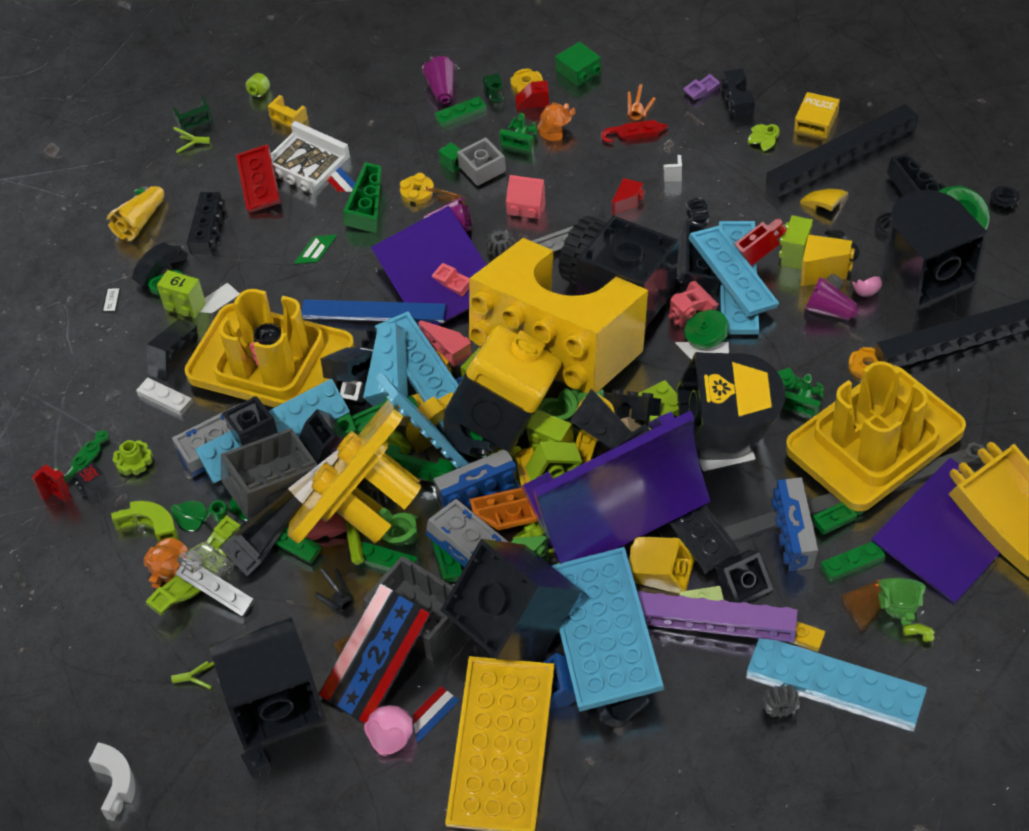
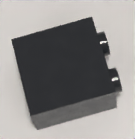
M346 347L320 358L323 378L352 382L368 375L373 351Z

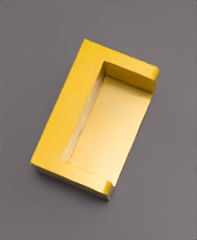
M281 95L268 105L270 118L292 128L291 124L294 121L302 124L308 119L305 106H301L297 111L284 105L283 96Z

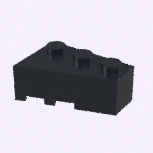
M178 319L147 344L149 376L167 382L197 342V325Z

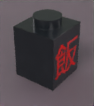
M94 462L74 474L76 479L75 487L80 493L84 492L88 498L108 485L104 474Z

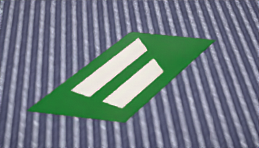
M338 234L314 236L294 264L318 262Z

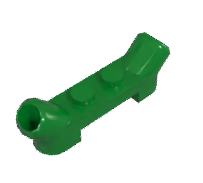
M406 396L418 408L415 398L413 396ZM386 401L353 416L349 413L339 418L337 423L346 435L351 431L359 435Z
M388 444V448L385 451L415 477L434 482V478L456 470V467L448 460L439 458L438 463H433L401 454V447Z

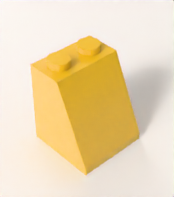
M808 235L802 262L800 286L817 284L820 277L827 280L830 274L837 275L841 280L847 279L848 272H852L853 261H850V259L853 260L855 249L851 248L852 241Z
M636 537L630 548L628 560L634 583L677 594L686 591L694 564L692 554L680 538Z

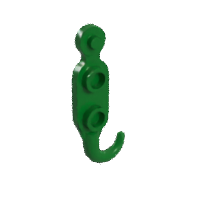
M98 431L95 434V439L87 442L72 460L70 470L64 475L63 479L65 482L71 480L75 473L91 464L101 450L100 445L109 438L106 431Z

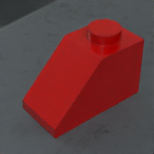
M547 81L530 82L515 96L516 110L549 106Z
M623 178L612 200L613 215L638 207L640 201H643L645 197L642 182Z

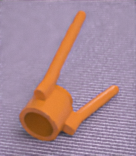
M642 84L639 85L634 104H632L631 92H628L627 115L633 120L645 118L647 111L655 101V97H653L645 109L639 103Z

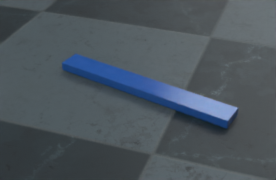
M304 300L302 317L306 319L387 321L408 311L415 322L422 320L432 323H444L446 304Z

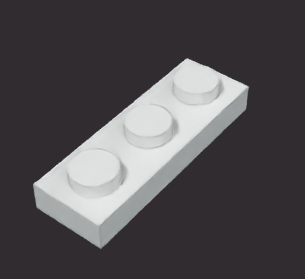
M147 378L136 390L139 396L181 416L193 403L192 398L150 378Z

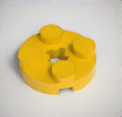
M417 173L400 182L401 198L407 203L411 201L416 204H423L433 197L434 184L423 173Z

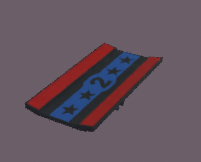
M380 583L319 691L318 696L365 724L370 714L382 705L432 613Z

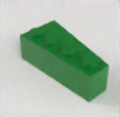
M367 162L364 163L343 210V225L377 233L381 166Z

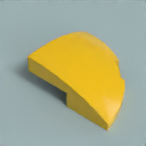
M840 189L818 190L806 195L800 203L815 210L820 206L833 211L837 204L841 205L848 192Z

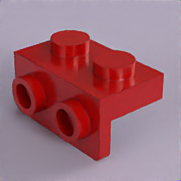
M45 464L32 476V480L42 500L45 501L52 494L65 502L72 498L69 492L70 488L63 479L65 476L60 470H54Z

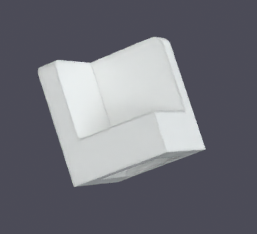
M681 155L677 156V164L664 165V182L682 181Z

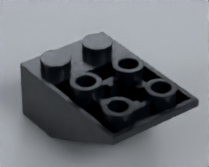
M316 409L304 423L299 439L319 465L337 451L338 446L347 435L332 414Z

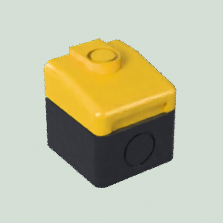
M497 325L492 329L472 360L446 406L444 414L500 448L511 452L561 367V361L543 350L544 343L520 330L516 334L502 325Z

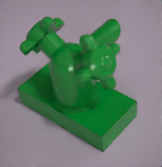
M519 113L518 120L513 118L508 126L509 130L501 129L499 133L500 146L532 153L534 139L528 133L533 132V135L537 134L538 127L536 123L532 122V126H526L524 114Z
M806 374L801 379L796 377L792 385H790V389L795 388V390L799 391L797 394L785 391L783 409L813 418L820 413L821 401L812 399V396L817 394L818 397L823 398V385L817 382V387H812V377L810 374Z

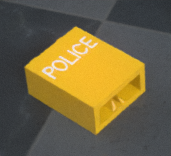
M807 92L795 117L794 131L827 138L839 112L840 99Z

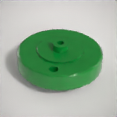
M704 310L689 319L685 326L684 334L692 347L696 349H710L719 345L727 337L729 323L722 312L718 310Z

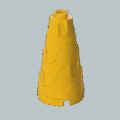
M151 186L142 194L135 196L117 209L112 210L107 216V220L110 219L108 226L111 231L122 240L128 238L127 241L135 239L156 208L163 202L165 197L164 190L161 187Z

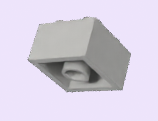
M486 137L457 152L459 167L477 186L506 172L505 156Z

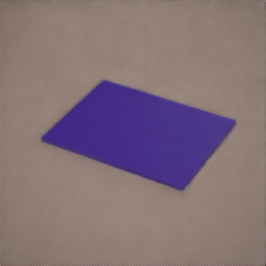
M449 205L371 247L403 302L446 304L444 323L469 310V290L462 297L433 279V273L444 263L455 268L459 274L470 278L486 266L485 261ZM428 322V323H431V324H434V325H437V326H440V325L444 324V323H432V322Z
M949 458L875 534L871 541L955 604L999 556L1000 552L983 536L950 497L949 493L957 485L951 479L949 472L952 469L958 470L959 473L961 472L958 468L959 463Z

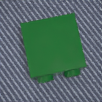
M578 42L555 56V68L557 72L578 86L601 72V57L583 43Z

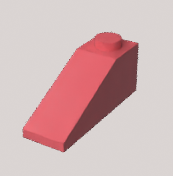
M422 320L418 322L419 328L430 344L453 366H456L472 355L470 340L467 337L464 338L459 332Z

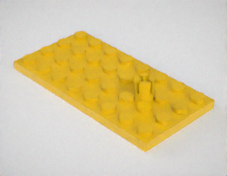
M469 656L445 821L446 827L483 831L536 830L555 669L554 664Z

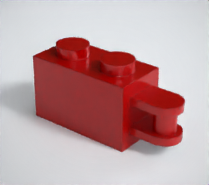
M776 219L769 225L762 222L734 244L750 266H752L780 245L778 238L786 233L787 228L783 225L781 219Z

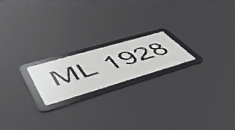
M120 287L107 288L102 312L116 311Z

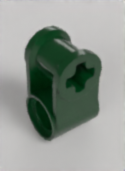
M495 73L483 76V85L490 101L493 103L502 102L504 94L500 74Z

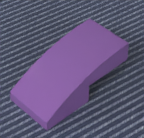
M709 74L700 82L695 79L683 88V91L695 100L718 90L721 84Z

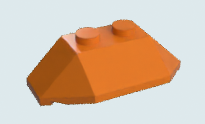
M522 488L469 499L473 513L497 530L538 522Z

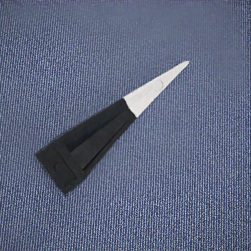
M338 450L235 529L219 546L220 550L246 576L264 560L283 530L313 491L311 488L313 483L311 481L312 477L326 461L333 465L338 458Z

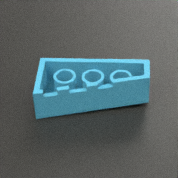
M396 322L379 326L363 396L372 406L386 401L385 397H387L379 389L381 384L376 379L380 373H383L405 396H408L405 332Z

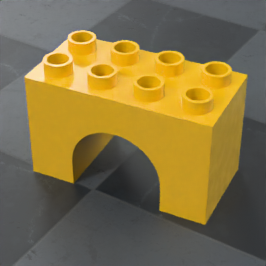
M522 238L469 278V340L478 346H482L492 329L497 325H502L516 334L521 330L544 343L543 350L561 361V367L554 379L567 384L570 388L579 389L587 394L591 389L597 393L643 352L648 290L615 277L603 288L590 294L568 296L553 293V250Z

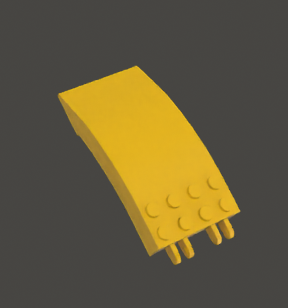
M989 442L986 445L987 450L983 448L978 450V456L985 466L974 473L965 462H962L958 466L961 473L956 469H952L949 472L951 479L957 485L949 495L983 536L1006 559L1029 577V460L1015 444L1002 452L995 443Z

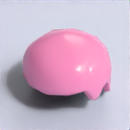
M874 276L865 281L859 279L857 283L852 282L859 296L871 297L880 291L882 280L879 276Z

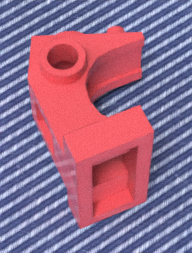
M692 281L689 283L686 292L677 293L671 298L668 317L674 320L675 325L678 324L682 328L685 320L693 317L697 310L699 312L716 310L719 304L696 281Z

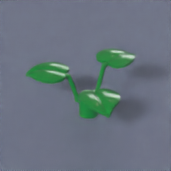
M233 498L229 503L230 508L223 501L216 500L211 503L208 512H206L205 506L198 501H187L171 505V512L175 522L186 531L198 530L201 527V521L205 522L210 514L214 521L220 523L227 515V511L232 515L238 514L240 519L247 521V518ZM227 557L224 565H228L232 561Z

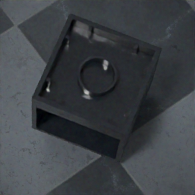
M613 215L577 258L576 296L596 292L615 277L648 290L646 328L676 290L679 240Z
M480 539L440 611L496 660L541 662L582 590L525 544Z

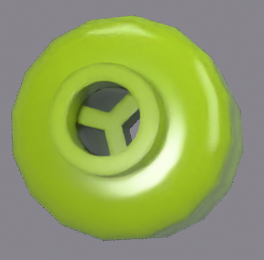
M261 73L252 75L246 82L248 93L254 97L263 96L270 88L268 78Z

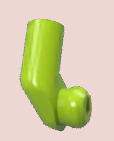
M922 624L903 625L904 636L920 634L923 635L924 642L934 640L933 633L935 632L928 626Z

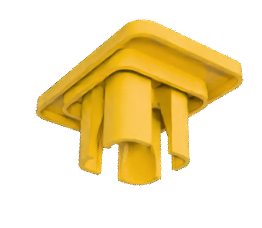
M247 289L237 296L234 303L227 304L219 310L186 364L185 374L188 382L193 386L245 400L257 396L263 405L275 408L329 380L323 378L320 358L346 347L355 348L353 336L345 330L303 320L299 302L290 297L282 296L281 298L283 315L273 313L270 310L266 291ZM261 324H275L281 328L282 332L281 337L276 343L262 345L255 342L253 345L259 364L257 366L249 347L254 342L253 332Z
M883 361L874 362L864 368L861 383L851 389L852 382L849 380L842 384L837 390L836 401L792 432L786 441L787 455L838 500L854 511L870 509L963 437L966 427L965 419L902 368Z
M387 400L359 435L351 431L343 439L337 448L339 459L333 466L326 461L312 477L311 481L313 483L311 488L313 491L289 522L288 537L297 544L300 543L320 518L326 522L335 512L374 543L387 532L392 525L378 514L384 507L357 485L365 477L404 510L421 489L419 479L385 452L388 448L387 438L403 418V414L398 410L400 406H394Z

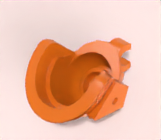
M554 102L546 106L542 111L537 126L539 135L547 140H561L562 126L571 121V117L575 114V108L573 107L568 110V103L563 106Z
M174 538L162 539L155 547H151L145 555L144 566L148 567L149 572L152 574L149 578L152 588L158 589L161 587L162 582L172 580L185 558L191 559L188 548L181 541Z

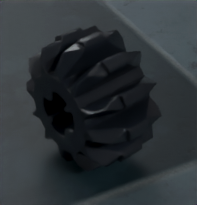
M702 198L688 200L685 209L687 221L707 226L710 216L706 201Z

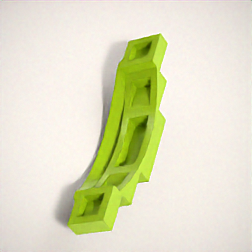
M226 515L214 528L209 539L192 560L217 575L227 559V556L220 550L219 546L241 525ZM176 575L163 587H159L146 600V605L163 616L173 604L176 605L178 602L188 600L199 594L201 590Z

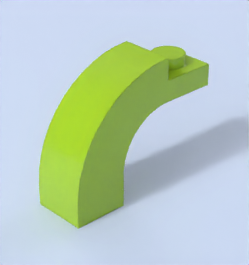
M149 501L130 502V509L111 513L116 531L133 526L146 525L155 530L158 542L165 538L179 540L171 515L159 504Z

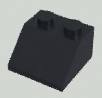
M257 396L222 413L234 439L240 447L278 433L273 416Z
M749 549L714 566L722 587L734 603H747L773 590L760 552Z

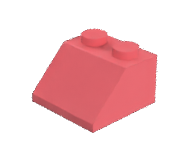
M510 175L506 196L507 214L541 219L546 205L544 180Z

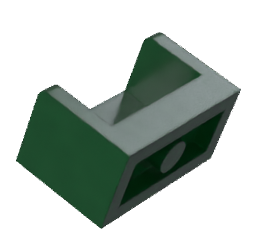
M204 97L200 98L201 107L179 114L176 107L172 108L175 120L181 130L186 131L213 121L210 108Z

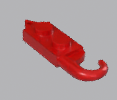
M656 120L623 124V126L606 128L602 131L601 138L607 143H613V139L606 137L608 134L617 133L625 141L659 136V133L668 129V125L656 122Z

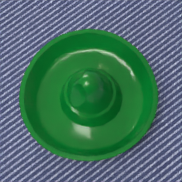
M949 186L938 191L958 200L981 226L987 230L990 222L989 208L985 200L977 192L964 186Z

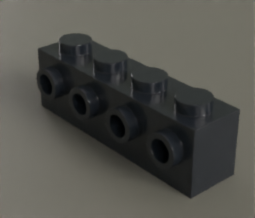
M200 192L187 239L190 254H211L212 248L215 247V236L219 232L218 224L222 220L221 212L225 208V200L222 199L220 192Z

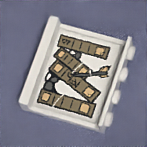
M294 121L291 124L293 133L271 153L275 176L301 188L303 191L314 194L350 157L348 144Z

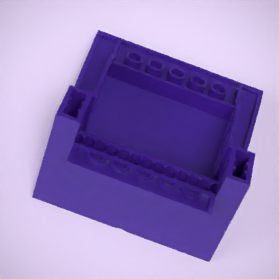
M670 411L648 423L650 431L554 479L547 472L521 486L559 564L617 549L635 540L636 537L643 536L710 502L697 456L693 430L694 417L691 411L677 418H674Z

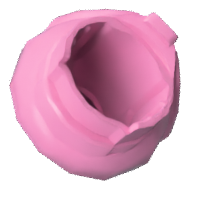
M391 705L379 707L370 714L368 721L364 724V731L377 754L386 757L404 748L408 739L413 734L412 718L401 707Z

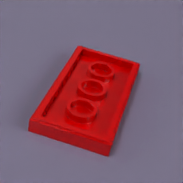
M268 144L236 154L247 212L252 213L281 203Z

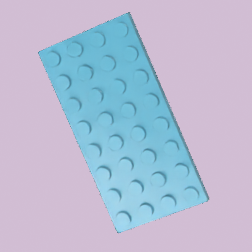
M625 547L552 565L554 569L582 590L559 629L579 712L664 690Z

